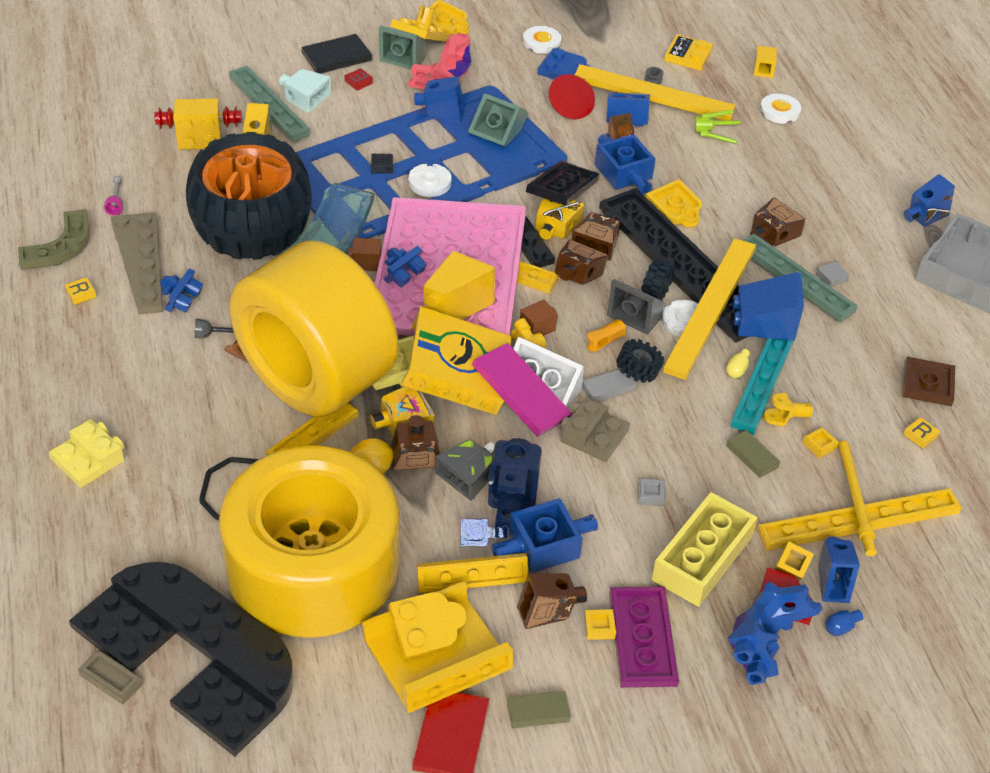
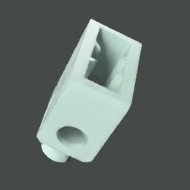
M305 69L298 70L292 76L283 74L279 81V84L284 87L285 99L307 113H310L332 94L330 76Z

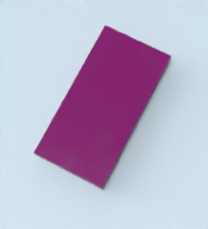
M610 587L611 609H613L616 628L615 646L620 688L678 687L679 677L665 587Z

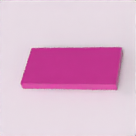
M508 343L473 361L472 366L537 437L561 424L565 417L570 418L572 416V412Z

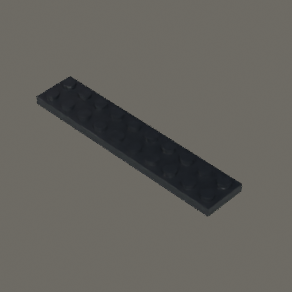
M636 188L600 201L599 209L603 213L607 211L612 212L616 220L620 222V229L652 261L658 257L675 265L672 281L692 301L699 304L718 266ZM738 285L716 323L735 343L749 337L738 336L737 326L733 325L736 309H733L732 304L733 296L738 295Z

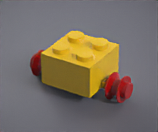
M218 98L175 99L174 112L170 107L167 112H162L161 108H159L158 112L154 113L155 125H159L160 129H162L163 125H168L171 129L175 122L178 150L205 149L211 141L222 138L221 122L227 128L230 123H234L236 127H238V123H242V111L237 110V106H235L234 110H229L226 106L222 115L219 110Z

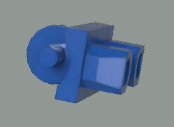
M417 245L406 253L404 249L390 248L387 251L388 259L385 260V264L389 266L387 268L388 275L383 280L387 284L394 281L402 288L412 277L406 270L410 269L416 276L424 272L427 264L420 257L422 249Z
M189 268L180 281H178L179 277L177 275H173V277L164 276L160 281L163 289L162 293L164 295L170 294V301L166 305L165 310L170 313L174 308L185 313L188 311L193 299L185 295V292L197 298L204 285L193 278L194 270Z

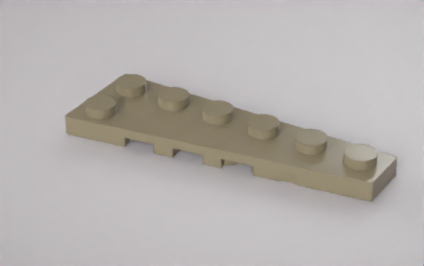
M156 213L111 216L113 231L118 242L138 314L163 312Z

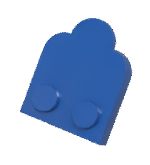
M553 48L538 67L537 75L554 80L565 74L575 75L579 64L591 66L580 55L564 51L563 49Z

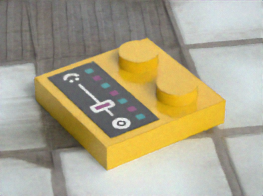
M677 34L665 54L664 61L702 71L713 51L714 44L705 40H697Z

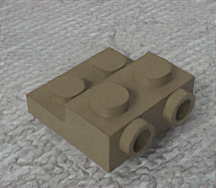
M586 397L583 402H576L572 410V417H565L560 427V431H562L561 442L607 462L629 431L630 423L608 414V406Z

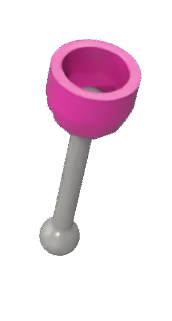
M115 176L113 178V195L108 197L104 203V210L110 215L120 214L123 208L122 200L117 196L122 179L120 176Z

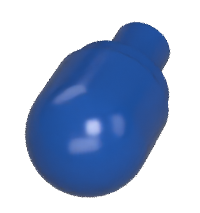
M859 609L851 613L847 610H841L826 619L825 628L829 634L841 636L852 631L855 628V623L863 620L864 617Z

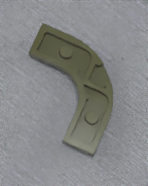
M87 209L63 212L65 227L58 239L46 244L18 247L20 269L61 265L64 261L78 254L89 238Z

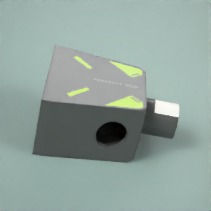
M468 439L436 456V474L467 499L473 500L489 482L490 466L495 444L489 442L481 447L473 440Z

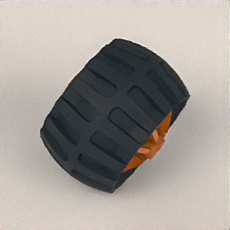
M247 132L245 134L233 133L219 140L211 141L205 149H201L197 153L187 177V208L196 231L207 245L210 244L216 252L230 255L235 259L253 258V260L262 259V257L277 255L297 241L309 218L312 193L308 173L297 152H294L287 142H282L269 134L262 135L256 134V132Z

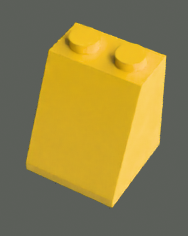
M452 251L423 286L424 307L463 320L492 305L495 302V267Z

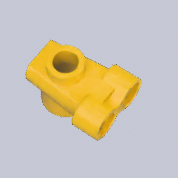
M525 318L515 322V329L510 334L515 344L518 337H521L546 349L544 336L541 333L533 334Z

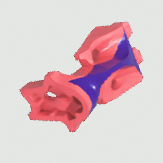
M463 33L451 34L446 40L440 63L435 62L433 65L414 64L411 68L413 78L408 81V86L425 90L426 84L430 80L456 76L460 78L466 74L472 63L469 35Z

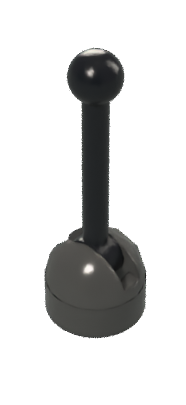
M195 319V338H207L212 332L234 333L233 328L212 327L211 323L207 320Z

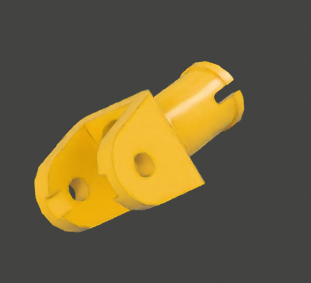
M786 392L773 395L771 399L773 406L776 408L767 409L763 418L769 424L786 426L792 417L811 418L813 406H811L810 402H792Z

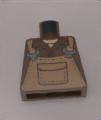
M774 197L754 215L750 235L754 233L771 246H778L802 236L805 218Z
M609 211L603 215L594 212L589 213L574 228L572 240L607 254V260L611 261L619 236L620 222Z
M569 239L558 255L555 273L564 281L571 280L580 285H585L604 274L608 255Z
M414 415L409 418V422L396 425L391 444L394 452V459L392 461L393 471L436 467V456L440 454L434 422L424 421L423 417Z
M529 573L517 604V609L525 629L568 619L574 604L587 601V591L584 586L574 587L567 573Z

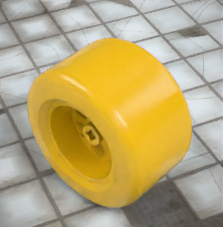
M314 240L297 243L242 278L232 290L229 301L231 324L245 358L260 380L276 397L302 414L312 417H325L335 413L386 376L394 367L398 354V336L390 309L369 275L351 257L335 246Z
M306 445L286 448L271 453L247 467L233 481L224 496L220 509L219 529L229 590L237 605L269 630L301 638H317L339 634L371 618L390 597L399 573V506L390 482L378 468L367 460L349 451L329 446ZM322 527L334 530L336 533L331 536H325L320 533ZM283 541L293 544V548L284 546L280 543Z

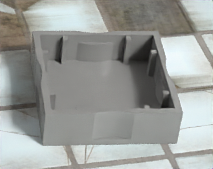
M956 213L944 229L942 237L931 246L922 258L915 280L990 314V227Z

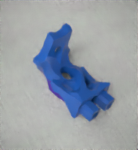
M771 582L765 583L764 590L755 597L752 606L737 617L733 633L728 637V641L734 649L733 656L737 663L742 664L746 670V679L750 685L764 683L766 678L779 674L777 661L773 659L780 648L777 643L780 639V636L777 634L780 629L790 630L793 628V621L816 616L822 611L821 603L810 599L808 595L809 589L806 584L778 587ZM793 602L795 606L786 607L785 603Z

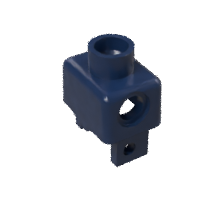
M513 438L508 441L498 440L495 443L488 488V505L492 508H497L495 526L510 527V516H504V514L510 515L512 512L536 505L542 449L539 445L532 444L522 438Z

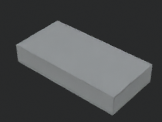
M621 369L583 380L582 388L588 398L598 402L636 390L637 383L632 376L629 379L626 377L627 373L622 374L620 372Z

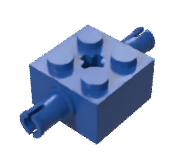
M605 133V136L602 134L598 138L599 144L596 147L594 164L615 190L634 184L642 194L650 192L652 184L648 180L653 179L656 158L634 134L612 140L609 134Z
M561 498L512 512L510 514L509 534L512 539L492 544V552L494 556L526 553L528 556V571L534 573L579 559L583 540L581 535L597 531L598 523L593 514L572 520Z

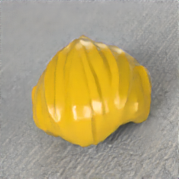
M376 438L362 440L350 451L373 464L383 474L389 469L394 459V452L389 444Z

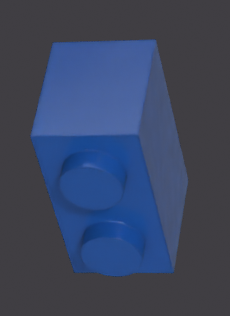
M609 92L607 98V122L615 126L623 125V123H632V126L637 127L648 124L650 94Z

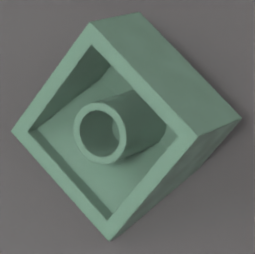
M380 25L379 61L410 70L414 64L421 65L425 59L426 42L420 36Z
M484 93L468 133L506 147L521 132L528 112L520 106Z

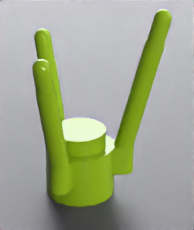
M732 109L709 114L702 113L701 116H696L695 132L701 133V137H710L736 144L737 140L708 131H712L713 125H739L741 121H713V117L734 113Z

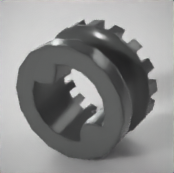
M658 67L648 68L645 81L660 85L663 81V70Z

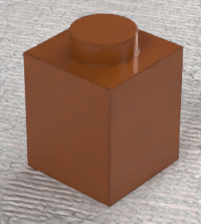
M354 238L353 247H348V256L364 271H377L381 256V239Z
M545 300L520 309V319H526L533 334L541 333L544 336L556 331L558 314L555 308L551 307Z

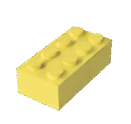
M710 492L655 560L652 581L695 606L700 607L753 537L758 517Z

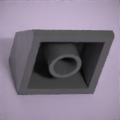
M613 279L607 316L615 320L619 319L624 324L648 335L662 318L664 301Z

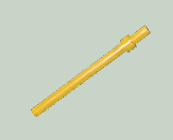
M843 440L839 442V448L859 525L857 532L859 540L863 542L866 555L872 557L877 553L874 543L875 532L873 526L869 524L849 442Z

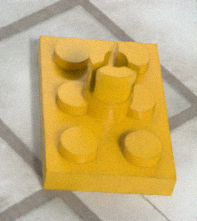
M423 5L419 7L416 20L400 17V20L392 19L390 26L430 40L446 42L451 35L445 33V28L431 25L435 9Z

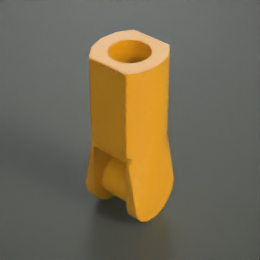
M616 319L600 329L589 332L587 334L589 341L587 349L597 352L607 344L626 335L625 324L621 320Z

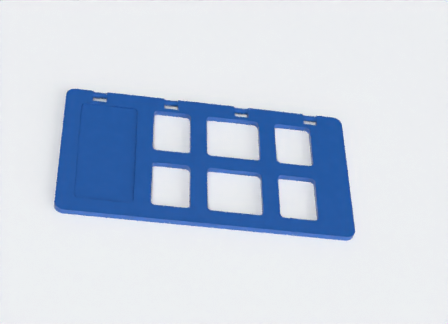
M485 86L462 94L465 110L461 122L430 118L427 115L426 107L297 151L307 170L311 185L312 199L310 210L336 241L344 247L353 246L354 238H371L376 235L385 234L389 214L369 222H363L345 202L343 197L365 189H372L382 202L391 209L393 197H400L389 186L387 181L409 174L416 166L421 164H427V166L438 164L445 167L451 174L452 184L448 190L449 192L428 200L469 202L489 192L498 191L540 175V173L549 170L560 161L567 162L568 157L528 117L524 122L521 132L506 147L468 133L484 93L512 103L495 86ZM435 119L456 141L436 149H430L409 127ZM389 134H395L415 155L414 157L394 163L393 173H371L370 163L355 146ZM339 153L359 176L336 185H331L312 164V161ZM468 153L490 176L465 185L442 161ZM541 164H544V165H545V166L540 167V168H537V167H536V166L541 165ZM485 185H489V186H490V187H487V188H484V189H481V188H480V187L485 186ZM371 228L373 229V231L365 234L363 233V231Z

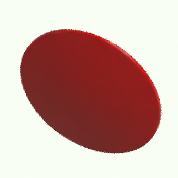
M572 74L561 75L554 79L549 87L548 95L552 107L566 118L582 119L588 116L595 106V94L592 87L579 76Z

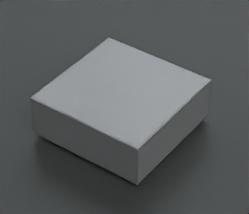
M836 261L818 267L816 274L830 287L848 281L849 274Z
M639 478L638 504L664 506L665 480Z

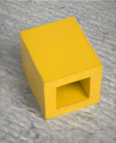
M757 46L753 76L773 78L777 62V48Z
M788 542L784 546L773 569L794 575L800 581L814 554Z

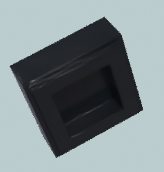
M371 154V173H393V154Z

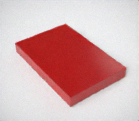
M457 692L427 705L412 770L425 773H474L488 711L489 698Z

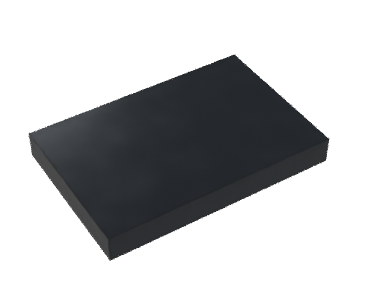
M357 34L301 47L302 54L316 73L320 74L372 61L371 52Z

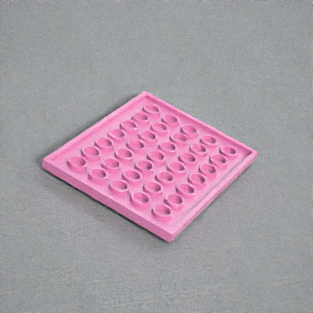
M393 197L375 285L390 309L397 335L414 336L415 330L411 329L412 322L419 307H424L423 286L452 251L495 267V302L463 320L510 335L526 206ZM418 245L422 249L420 257L427 264L424 272L416 276L410 269L406 270L412 277L402 288L394 281L387 284L383 280L388 275L387 268L389 266L385 264V260L388 259L387 251L390 248H396L398 250L404 249L408 253Z

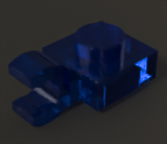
M461 518V546H488V538H507V527L501 525L488 526V518Z

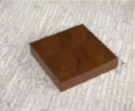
M907 357L904 365L902 397L952 406L955 393V365Z

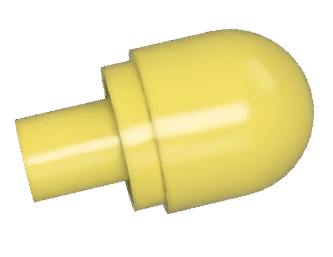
M742 349L740 354L737 353L731 357L726 366V372L730 377L740 378L744 375L749 367V350Z

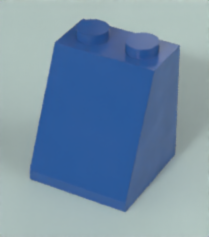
M796 272L740 285L738 295L733 296L732 304L733 309H736L733 325L737 326L738 336L795 340L804 308L801 273Z

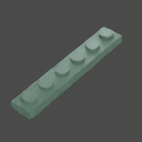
M247 65L229 71L230 79L253 103L269 104L271 121L291 142L310 136V128Z
M753 233L743 240L756 244V250L751 259L774 276L779 277L796 272L801 273L803 296L839 322L856 313L857 305L756 234Z

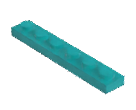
M767 339L732 418L730 427L740 431L747 430L752 435L755 434L794 340Z

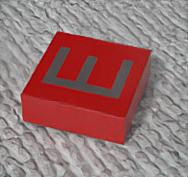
M361 68L344 75L345 82L356 91L373 84V77Z

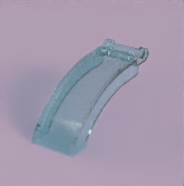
M334 183L325 189L321 204L307 229L288 249L297 243L314 240L335 246L348 255V247H353V239L358 238L367 220L375 193Z

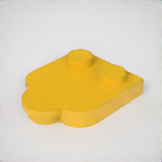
M437 0L430 6V8L435 9L431 23L432 26L445 28V33L452 35L457 33L469 34L470 27L467 22L466 12L442 0Z
M680 179L646 193L645 197L674 225L681 224L684 227L693 228L699 224L702 201Z
M437 592L392 602L388 606L404 660L450 648L457 638V630L464 625L467 617L463 606L456 602H448L442 594Z

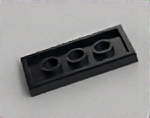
M560 161L527 184L526 192L566 206L595 184L599 179V174Z

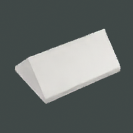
M518 337L513 349L568 408L582 390L585 366Z

